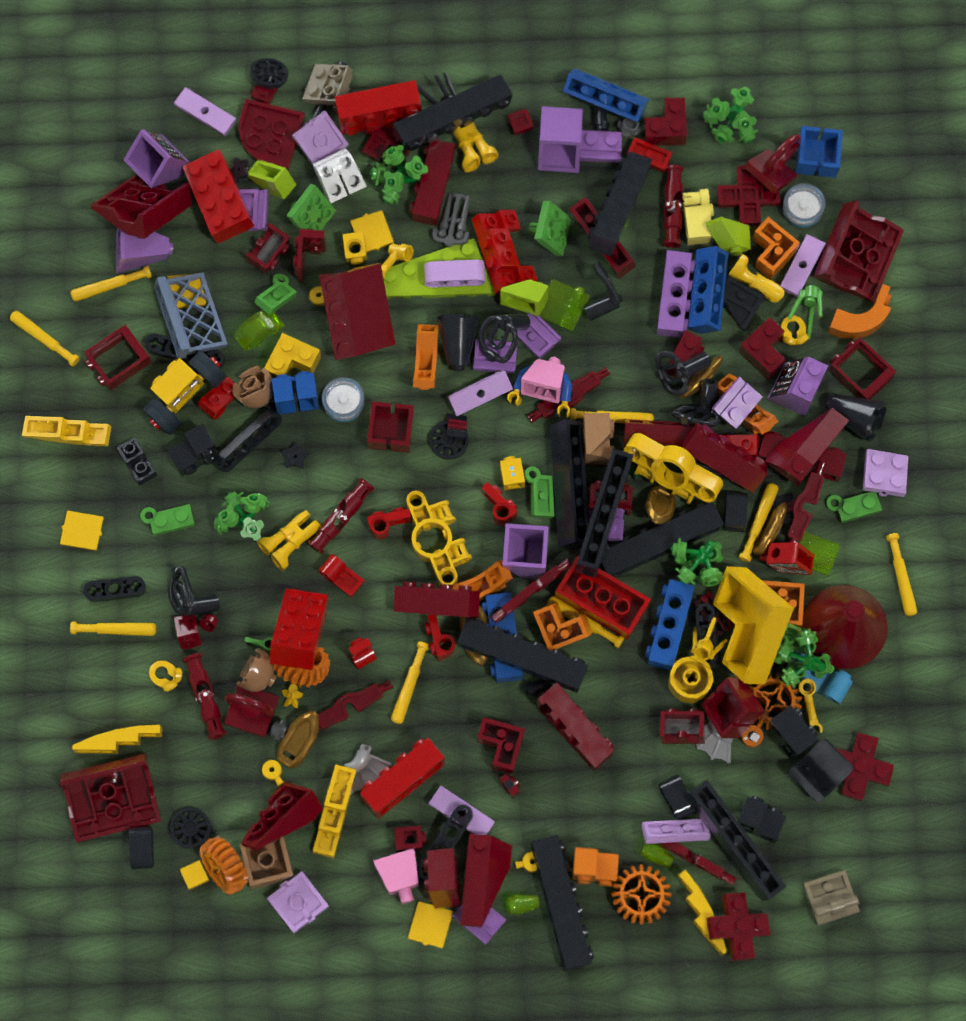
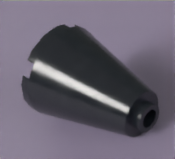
M464 314L437 316V324L447 365L452 367V371H464V367L469 366L478 325V315L470 314V318H466Z
M835 394L827 400L826 408L828 410L833 408L847 418L849 421L845 426L864 440L871 442L876 437V434L873 432L882 426L887 408L884 406L887 404L882 401Z

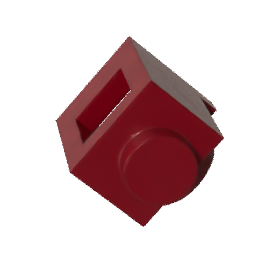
M421 826L394 828L397 853L413 848L414 851L423 850L422 845H426V832H421ZM414 837L415 842L409 844L407 838Z

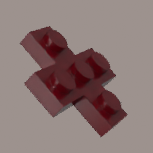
M384 126L379 127L375 131H360L370 136L362 150V154L380 163L386 150L393 146H399L392 134L393 127ZM408 150V151H406V152H403V151H402V153L405 154V155H407V156H408L409 153L411 152L410 150Z
M745 165L737 166V185L717 186L718 208L739 207L740 223L749 226H760V206H780V190L773 194L766 186L759 184L758 179L744 167Z
M857 733L852 753L837 749L854 767L853 771L845 778L841 796L863 801L868 781L887 787L890 785L894 765L874 759L879 738Z
M745 893L724 894L722 899L725 916L706 918L709 940L729 939L732 961L755 959L752 938L771 935L768 913L748 914Z

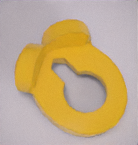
M793 315L792 319L789 320L787 316L783 320L781 328L785 330L782 338L783 343L795 346L801 345L808 340L809 336L806 334V325L800 317ZM790 322H796L799 325L796 339L792 338V332L787 328Z
M157 661L151 665L149 676L154 684L163 688L164 692H168L176 688L177 683L182 679V670L167 661ZM159 667H165L168 670V674L173 677V680L157 678L156 670Z

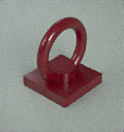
M799 134L790 136L774 153L767 149L750 159L744 167L775 194L792 183L798 176L785 163L798 149L802 140Z
M237 686L235 694H227L225 697V701L230 705L224 725L266 738L275 714L279 696L264 691L249 692Z

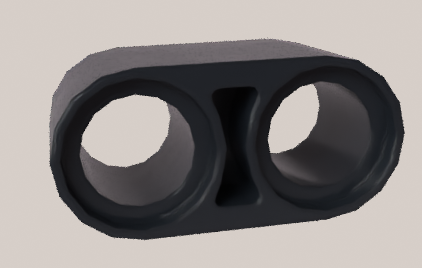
M726 492L724 531L745 533L748 493Z
M678 774L658 784L676 820H680L695 812V809L684 796L688 791Z
M152 827L130 828L131 869L154 868Z

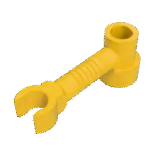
M392 243L389 246L388 253L390 256L381 266L383 278H385V274L396 260L406 262L411 260L413 256V247L411 245Z
M806 678L799 682L798 690L804 695L809 724L811 726L817 725L819 732L822 733L823 728L818 722L812 696L816 691V684L813 680ZM805 683L809 684V689L807 691L803 690V685Z

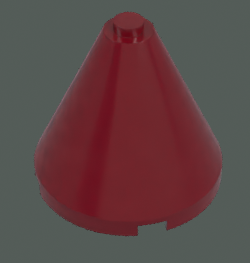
M837 585L819 592L809 602L803 614L802 629H811V632L816 631L818 642L815 643L816 649L813 655L821 657L822 654H828L830 656V663L835 669L853 670L867 665L880 653L887 638L888 623L882 606L870 593L855 586Z

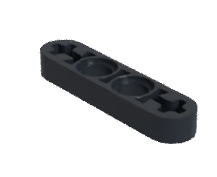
M151 334L147 337L145 345L149 353L178 360L176 354L169 352L170 347L173 345L171 337L159 334ZM155 340H158L159 345L162 346H156L155 348H152V345L150 343H154ZM190 343L191 347L199 346L197 344ZM214 349L203 352H206L209 358L218 356L219 363L221 364L219 368L221 369L224 366L225 359L221 351ZM188 354V355L186 356V358L181 359V360L184 361L185 363L189 364V361L191 360V358L189 357V354Z
M274 409L264 411L216 456L214 460L215 466L222 472L232 470L281 424V415ZM259 430L258 434L253 437L254 432ZM241 444H244L243 448L240 451H237L238 447Z
M459 805L454 809L429 851L434 850L438 845L444 846L445 849L455 848L473 819L474 812L470 806ZM467 809L469 818L462 819L460 824L464 825V827L461 829L458 824L451 821L453 818L455 821L459 819V810ZM448 827H455L457 829L458 835L455 839H449L446 836ZM426 854L418 867V873L422 879H428V875L424 874L425 870L423 869L424 859H427Z

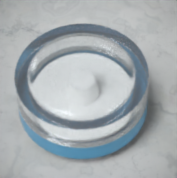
M807 183L797 184L791 187L785 195L782 205L784 217L796 227L806 228L813 226L822 217L825 208V198L817 187Z
M346 377L336 378L326 385L322 393L324 410L335 421H352L364 409L363 390L353 379Z

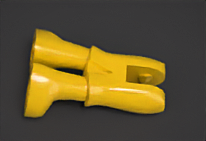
M474 122L463 128L458 127L452 132L458 141L459 148L464 153L462 167L465 172L476 170L480 165V158L484 164L492 163L498 158L497 150L484 141L483 135L479 133ZM474 145H476V147H477V149H478L480 158H479L478 154L475 152V150L473 149V146H474Z
M742 254L727 276L748 285V287L763 294L766 299L773 303L780 301L784 297V289L758 272L755 275L747 269L748 257Z
M307 510L299 513L289 524L280 528L276 534L271 537H262L257 541L259 548L267 556L271 554L272 561L281 571L288 567L289 555L295 549H299L300 545L313 536L321 526L315 520L304 530L300 528L311 516ZM283 540H285V541L287 542L285 545H283L281 548L277 549V550L274 552V550L276 549V547H277Z

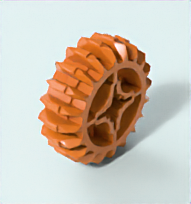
M318 647L313 670L273 665V670L278 672L279 677H284V681H290L292 685L294 683L298 684L299 687L305 685L309 688L310 685L316 686L318 683H322L328 675L330 660L328 659V654L324 652V648Z
M770 673L766 684H752L753 686H750L755 696L760 698L759 701L764 704L765 713L758 719L757 726L760 728L765 723V730L770 729L768 723L773 719V717H768L772 711L782 712L788 707L786 702L781 699L782 691L787 694L790 705L793 708L797 707L800 710L802 705L795 703L802 700L801 696H795L799 693L798 688L792 690L791 685L787 687L786 684H783L782 680L779 679V673H776L775 678H772ZM766 686L777 687L773 692L760 691V689ZM778 694L775 701L776 704L768 710L771 698Z
M218 836L207 840L201 846L200 857L202 858V863L218 888H221L227 894H233L247 885L248 874L246 873V868L230 843Z
M643 865L639 866V872H636V868L631 866L632 874L624 870L623 875L625 879L622 876L617 877L621 885L613 884V888L619 890V892H612V897L619 898L613 901V905H621L617 909V913H621L624 910L626 913L623 919L626 920L631 915L633 916L631 923L634 924L636 918H639L640 925H643L644 918H647L649 924L652 923V915L655 919L659 920L660 915L658 911L663 914L666 913V909L662 905H670V902L664 898L671 897L670 892H664V890L670 888V885H662L666 877L663 876L658 879L659 870H656L654 875L651 874V866L648 867L647 872H644ZM638 878L636 889L623 891L629 881ZM645 878L651 880L658 888V891L648 889L645 884ZM641 884L643 893L648 895L644 897L642 905L640 897L635 894V892H639ZM624 898L634 900L637 903L638 911L631 909ZM659 898L658 904L652 910L645 912L646 901Z

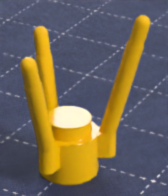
M715 617L712 618L705 638L699 641L697 627H693V647L691 653L699 660L714 659L715 654L728 642L727 639H724L713 650L712 641L709 639L715 626Z

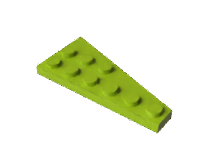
M474 238L468 240L464 245L447 247L392 266L384 278L387 299H390V297L411 298L422 296L423 298L455 297L460 295H469V297L477 295L495 296V292L486 268L485 283L483 285L435 288L425 285L424 265L428 262L482 260Z

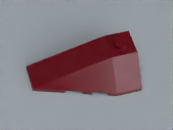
M831 408L777 444L765 462L799 487L849 420Z
M284 782L270 796L267 809L261 810L259 813L260 820L251 826L241 844L244 847L258 850L316 819L317 815L323 810V807L314 791Z
M469 835L460 926L483 927L494 900L502 887V883L510 870L512 845L493 836Z

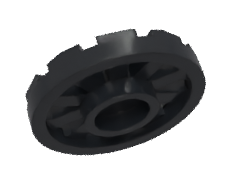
M262 58L252 64L250 77L259 87L277 89L287 82L288 69L279 60Z
M447 421L437 424L432 429L429 437L433 453L444 460L461 457L468 447V433L467 438L448 436L445 429ZM440 429L443 434L438 433L437 430ZM433 437H437L440 440H433ZM464 441V442H465V445H462V444H460V443H458V442ZM455 447L461 449V451L457 452ZM446 448L445 454H441L440 452ZM450 449L452 450L453 455H449Z
M185 808L177 812L170 824V833L173 840L179 846L186 849H195L202 846L208 840L211 834V823L208 816L200 809ZM186 812L189 813V819H186L184 816ZM196 812L198 816L194 820L193 814ZM177 818H181L183 823L177 822ZM201 818H205V819H206L205 822H202V823H199V824H198V822L201 820ZM177 826L182 829L175 831L174 827ZM205 826L208 827L207 831L199 829ZM197 833L205 835V837L200 839ZM183 834L180 839L176 838L177 835ZM193 836H194L195 839L197 840V844H194V845H193ZM188 837V844L186 845L183 842Z

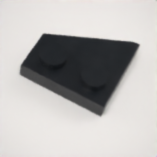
M728 276L725 283L723 303L741 329L746 331L765 296Z

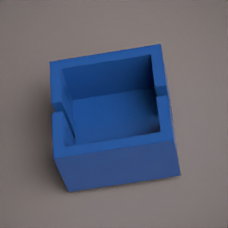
M802 126L799 132L802 140L797 149L795 173L814 175L815 172H818V176L836 178L840 169L843 130L824 128L820 140H817L820 128Z
M302 371L297 373L295 377L282 374L272 379L277 413L280 415L296 413L294 391H297L301 412L319 409L314 373Z

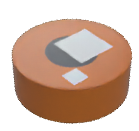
M750 725L741 735V740L745 746L755 748L761 744L763 732L758 726Z

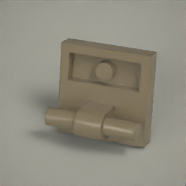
M315 64L302 99L305 103L333 105L332 110L337 112L335 96L349 94V85L353 77L351 74L352 69L346 65Z
M845 870L803 884L817 926L860 912L857 905L859 904L858 897L854 896Z

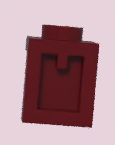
M196 615L174 617L177 638L181 649L201 646L202 642Z

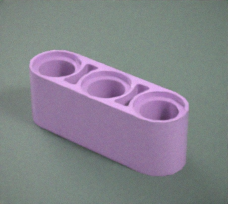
M482 260L434 261L424 265L425 285L427 287L478 286L485 283V265Z

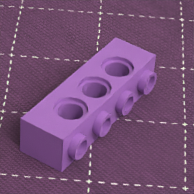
M667 250L657 335L681 338L682 332L687 331L688 319H684L685 312H689L690 308L687 292L691 293L693 280H689V274L694 273L695 261L691 260L692 253ZM681 272L684 276L677 278L674 276V273ZM677 291L682 296L674 297L671 293ZM677 311L679 316L672 317L669 312Z

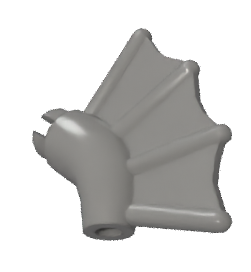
M707 716L709 723L705 725V744H696V749L708 753L711 760L722 759L730 764L733 738H721L709 716ZM699 727L689 732H699Z
M361 744L360 750H357L354 759L344 764L345 767L357 770L351 795L357 790H362L361 788L368 781L372 780L374 782L380 777L378 774L387 766H391L390 762L371 755L370 751L372 748L369 745Z

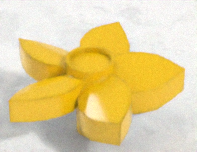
M294 683L289 686V690H282L283 696L287 697L284 702L285 707L292 703L293 707L298 708L297 699L303 696V693L298 691V687Z

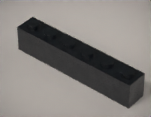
M500 74L393 123L392 134L398 144L404 147L403 152L408 150L414 151L425 142L431 143L445 133L451 134L462 125L468 126L479 117L485 118L492 111L505 109L510 105L513 93Z
M629 151L626 158L622 157L618 167L621 171H616L612 181L615 184L614 186H609L606 194L608 200L603 199L600 207L602 213H597L593 223L596 226L595 228L591 227L587 239H590L588 248L612 257L647 177L652 159Z
M565 419L550 425L558 548L576 550L582 548L589 526L582 422Z
M616 449L612 450L577 561V573L597 578L631 469L633 454Z
M714 502L700 503L693 511H682L673 520L667 521L664 524H657V527L653 529L649 527L642 529L635 537H624L615 546L607 545L600 565L602 570L615 578L671 553L670 548L673 546V543H677L679 538H681V542H687L688 545L691 542L722 530L724 523Z
M467 618L457 642L458 647L552 684L558 683L561 687L575 693L579 692L588 668L584 660L577 657L570 659L565 657V653L553 649V651L545 649V646L539 642L533 641L530 643L524 641L525 638L515 633L509 635L504 633L505 630L498 626H492L491 628L484 625L485 622L480 619L472 618L471 620Z
M708 780L700 782L684 795L762 901L770 900L786 887Z
M558 835L533 840L530 843V847L533 852L563 970L566 972L589 966L592 963L591 959H594L591 946H587L585 938L588 937V932L585 924H581V906L575 902L574 895L577 893L574 882H570L568 876L571 873L569 862L564 861L563 853L565 852L563 840H559Z

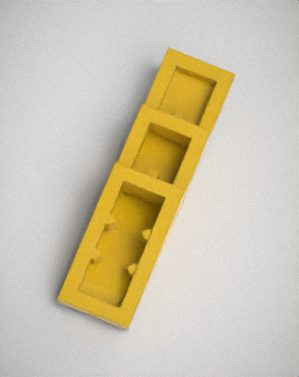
M25 416L22 436L59 443L108 447L111 426L109 424L88 423L82 420H66L63 417Z
M144 725L112 730L72 745V750L75 753L118 754L119 745L140 746L141 737H162L161 725Z
M335 765L313 853L334 858L357 770Z
M684 870L679 874L678 880L690 892L685 901L699 916L694 920L693 924L722 957L727 952L724 940H709L706 918L714 916V913L698 885L688 872Z

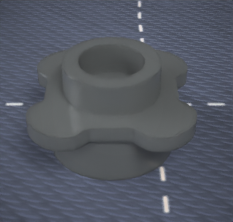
M625 118L617 124L624 137L638 136L640 134L639 124L636 121Z
M285 720L276 721L271 730V737L280 743L284 739L289 724L285 723Z

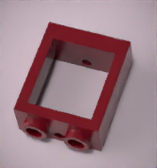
M126 324L84 352L87 358L84 362L91 371L95 369L98 374L96 378L101 386H107L110 391L151 363L149 355ZM125 340L139 360L109 379L95 359Z
M861 337L856 341L851 340L844 348L846 351L842 355L836 354L830 361L829 372L858 398L871 400L894 378L896 370ZM857 351L882 373L864 391L840 369Z

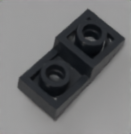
M135 437L117 447L118 452L139 486L158 476Z

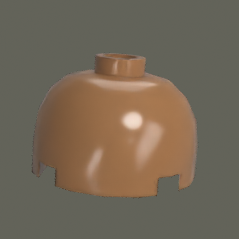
M259 366L249 368L239 376L241 378L239 383L235 382L232 392L234 397L248 408L257 409L265 406L274 396L273 377L267 369H261Z
M260 648L255 650L258 652L255 657L253 655L250 656L241 671L240 677L243 678L242 682L237 681V686L249 692L262 691L267 685L271 687L277 677L274 674L273 664H270V655Z

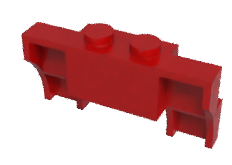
M499 210L495 214H477L472 218L495 294H500L502 287L529 279L538 282L533 266H520L510 235V232H517L521 229L515 210Z

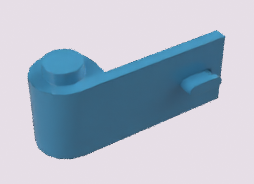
M794 652L795 654L800 655L802 657L805 656L801 654V652ZM791 657V659H794L796 662H797V661L802 662V661H800V660H797V659ZM807 669L805 677L802 678V680L806 678L813 680L816 684L815 692L838 705L841 704L853 683L850 680L851 675L842 670L839 673H827L823 678L819 679L815 677L814 671Z

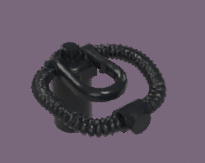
M596 262L592 266L595 273L605 282L610 293L584 306L590 321L620 308V302L623 301L621 295L617 294L609 274L601 266L600 262Z
M504 314L502 316L492 315L485 319L479 329L478 342L479 347L486 354L487 360L502 364L507 363L518 344L519 335H517V331L527 330L530 327V318L526 314ZM493 321L496 323L488 336L489 345L493 349L499 350L504 348L509 333L511 332L513 335L512 344L504 357L489 349L484 341V332ZM500 328L504 331V335L501 336L502 341L500 345H495L493 337L497 333V329Z
M669 351L660 352L655 356L657 367L655 375L663 381L662 383L666 390L675 396H680L687 392L690 377L711 366V359L705 352H701L684 362L680 361L677 355ZM668 357L676 364L668 363L662 366L661 359ZM667 368L669 370L676 369L677 377L670 378L667 374ZM682 382L683 386L677 390L672 388L670 383Z
M703 379L699 404L695 406L691 404L681 406L672 412V416L680 419L684 425H695L697 422L709 427L718 425L721 422V417L712 410L716 404L718 381ZM690 410H692L691 412H689V413H687V414H681V413H683V412H685V411H690ZM702 414V418H694L695 415ZM711 417L715 418L713 421H707Z
M180 566L171 569L172 575L168 590L169 600L173 609L178 614L194 616L219 610L220 603L215 594L194 598L193 589L185 567ZM180 576L182 577L184 584L178 580Z

